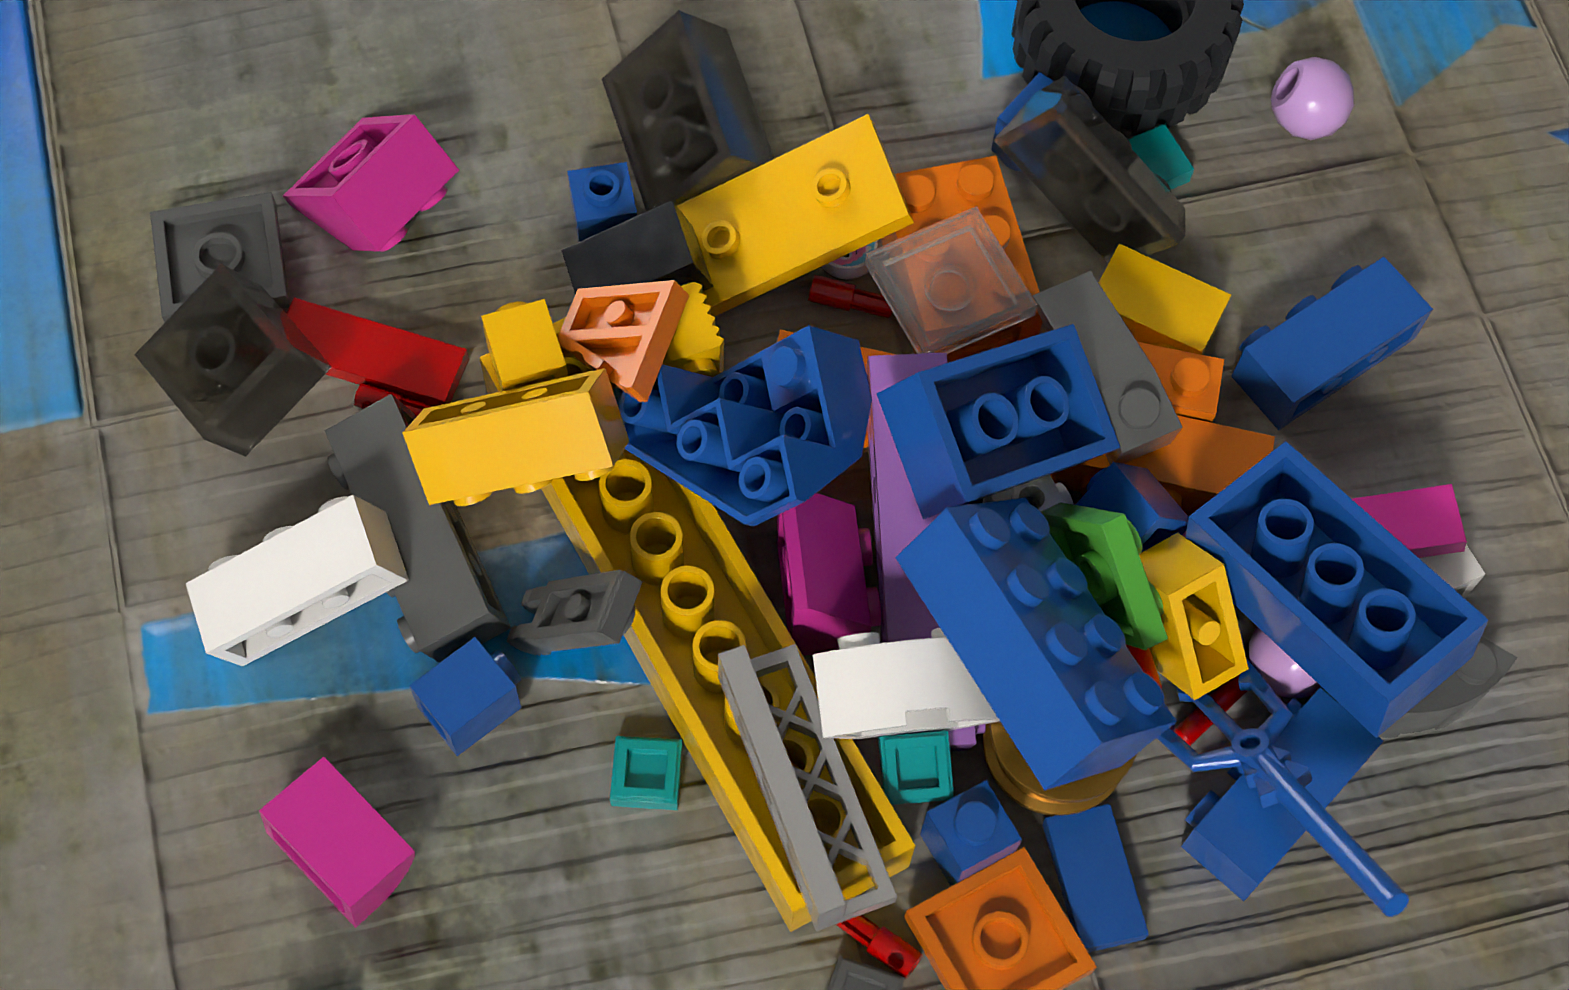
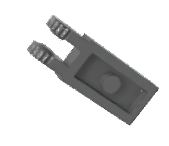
M619 569L548 581L547 586L526 590L521 606L535 615L532 623L512 626L507 642L515 647V649L535 656H540L541 654L550 655L552 651L618 644L634 620L636 613L634 603L642 581Z

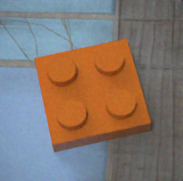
M1025 847L910 908L904 916L945 990H1063L1093 973L1097 967Z

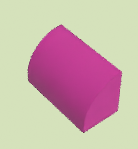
M322 757L259 810L269 837L355 928L392 894L413 863L415 851L325 757Z

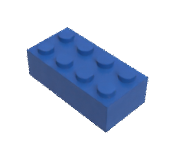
M1287 441L1188 518L1185 538L1224 564L1233 604L1375 738L1380 736L1473 657L1489 620Z
M1026 498L947 507L895 558L1044 790L1121 767L1177 722L1165 704L1162 689L1152 677L1143 672L1126 647L1125 636L1122 630L1111 618L1103 613L1087 589V581L1078 566L1068 560L1049 533L1048 521L1036 507L1031 505Z

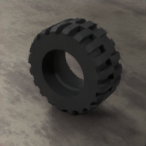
M1017 0L1011 34L1014 38L1012 50L1016 64L1020 68H1024L1022 77L1027 85L1041 72L1087 103L1082 127L1085 128L1088 122L1102 126V133L1119 134L1121 128L1132 129L1133 135L1142 134L1154 129L1155 124L1158 123L1161 125L1165 124L1167 128L1184 121L1186 113L1189 115L1197 113L1208 103L1211 93L1217 91L1223 79L1243 21L1240 15L1244 2L1243 0ZM1105 1H1121L1135 4L1147 9L1160 18L1171 34L1150 41H1130L1116 38L1093 26L1083 16L1080 9Z

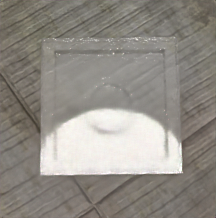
M977 206L866 253L865 266L917 354L945 352L948 354L1035 316L1037 309L1036 301Z

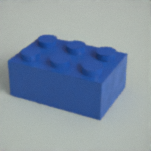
M1074 324L917 372L876 393L923 520L940 514L947 507L963 506L1121 448Z

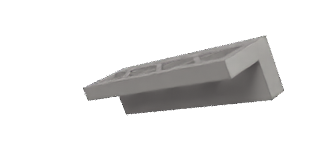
M796 644L750 659L745 645L718 654L719 681L815 930L819 931L896 902L897 895L833 738H823L819 701ZM784 668L788 669L796 691L786 711L767 703L758 677ZM800 703L808 721L795 716ZM775 722L780 723L778 729ZM788 728L816 739L821 753L811 774L792 766L783 744ZM825 764L833 784L819 778ZM799 784L805 786L804 789H803V791L801 790V787H800ZM813 790L841 802L846 817L836 838L820 832L816 828L807 805ZM850 828L859 849L844 842ZM825 848L830 850L828 856L826 854ZM838 854L865 865L875 890L845 901L832 869Z

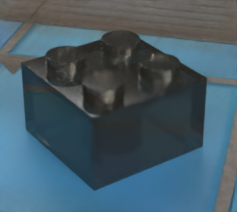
M222 263L134 354L204 440L245 457L332 368L261 285Z

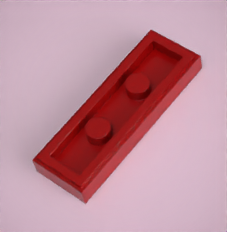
M295 297L270 347L275 360L358 385L361 383L368 384L431 406L451 403L469 361L466 348Z

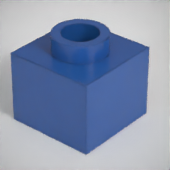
M627 162L567 171L570 199L579 242L637 216Z

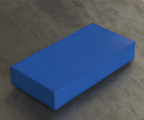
M1111 805L1097 806L1071 815H1056L1045 818L1042 825L1068 917L1086 950L1093 952L1145 940L1149 932Z

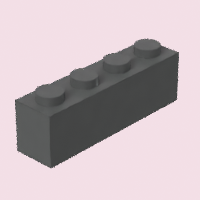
M390 394L325 430L334 452L327 459L335 478L344 489H350L352 495L386 512L409 581L386 592L392 598L396 596L404 616L397 619L399 630L405 642L414 653L421 651L440 663L474 637L483 644L511 629V626L454 501L428 504L402 433L416 418V415L394 395Z

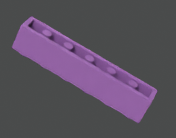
M947 352L868 356L865 367L872 397L867 430L882 643L932 638L931 631L940 628L895 558L938 515L923 520L876 393L917 372L946 364ZM986 724L948 730L950 752L968 751L976 744L975 734L985 733Z

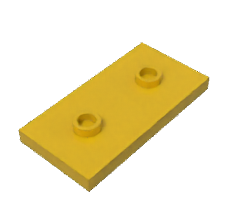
M869 114L677 205L694 228L713 287L703 291V294L707 296V305L711 306V315L714 317L914 223L876 126Z

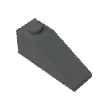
M1089 271L1033 295L1032 301L1047 332L1071 324L1075 325L1121 447L1105 454L1110 465L1113 462L1125 464L1171 444L1182 429L1178 416L1153 365L1092 272Z

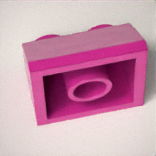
M415 114L362 118L282 197L290 206L351 250L384 252L403 239L408 231L405 224L418 211H425L433 207L446 195L448 188L445 184L459 169Z
M816 493L806 502L778 514L776 544L786 626L801 654L805 656L839 650L838 638L853 634L870 633L871 627L880 626L881 608L877 587L866 588L863 568L872 566L873 562L869 528H858L855 505Z

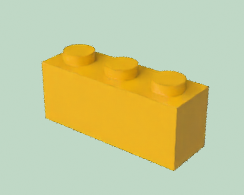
M605 368L424 408L402 432L429 505L453 500L456 506H467L486 499L494 491L514 488V491L518 494L529 493L547 486L553 479L575 475L576 480L579 481L595 479L607 474L614 468V464L629 443V438Z

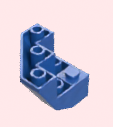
M810 325L714 377L662 364L647 402L637 401L618 387L613 389L629 438V443L625 450L738 521L750 526H756L806 502L862 457L872 403L859 340Z

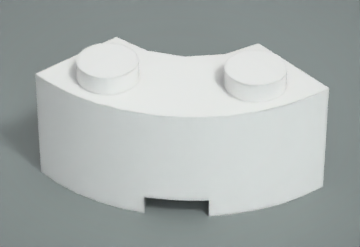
M941 628L931 631L932 638L880 643L878 633L847 635L838 638L839 650L813 654L823 738L864 739L908 732L955 730L999 722L1000 720Z

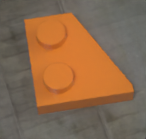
M675 280L578 289L557 337L560 347L592 371L605 368L610 383L637 401L647 402L673 335L676 332L689 294Z

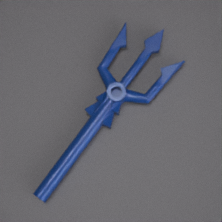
M1247 657L1249 669L1239 674L1238 683L1240 691H1253L1271 713V716L1258 729L1242 730L1208 693L1193 700L1177 687L1180 701L1194 702L1232 744L1231 746L1198 754L1174 732V723L1157 737L1164 746L1193 772L1237 767L1238 771L1245 775L1248 788L1257 787L1262 809L1281 803L1386 916H1396L1407 907L1409 902L1408 895L1305 788L1313 781L1310 768L1292 762L1289 751L1273 746L1292 718V713Z

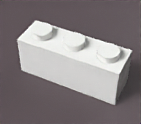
M355 495L332 499L319 508V513L294 526H285L269 532L264 537L262 543L240 555H231L216 560L209 566L206 573L187 582L186 587L206 654L245 666L409 581L386 512Z

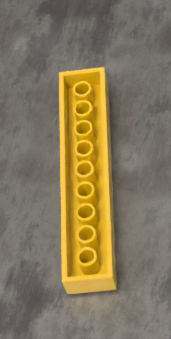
M565 318L553 323L557 337ZM561 347L568 376L592 371L571 357ZM487 353L480 357L487 393L491 394L500 392L501 389L490 354ZM610 383V384H611V387H612V390H613L614 388H616L615 385H613L612 383ZM625 449L614 464V468L603 476L586 481L576 480L575 475L553 479L550 484L541 489L589 575L620 569L642 581L634 603L636 608L635 617L624 637L789 931L792 932L812 921L718 678V654L745 645L750 659L796 643L713 504ZM798 649V652L800 654V657L802 659V662L804 664V667L806 669V672L808 674V677L818 699L816 677L810 669L809 665L807 664L806 660L804 659L803 655L801 654L800 650ZM784 668L758 677L767 703L786 711L796 691L788 669ZM800 703L795 716L808 721ZM775 722L778 729L780 723ZM788 728L783 744L793 767L811 774L821 753L816 739ZM833 738L890 878L909 867L916 845L853 739ZM825 764L819 778L833 784ZM799 784L800 787H801V790L803 791V789H804L805 786ZM813 790L807 805L818 831L836 838L846 817L841 802ZM850 828L844 842L859 849ZM825 848L826 854L828 856L830 850ZM838 854L832 869L845 901L874 887L865 865Z

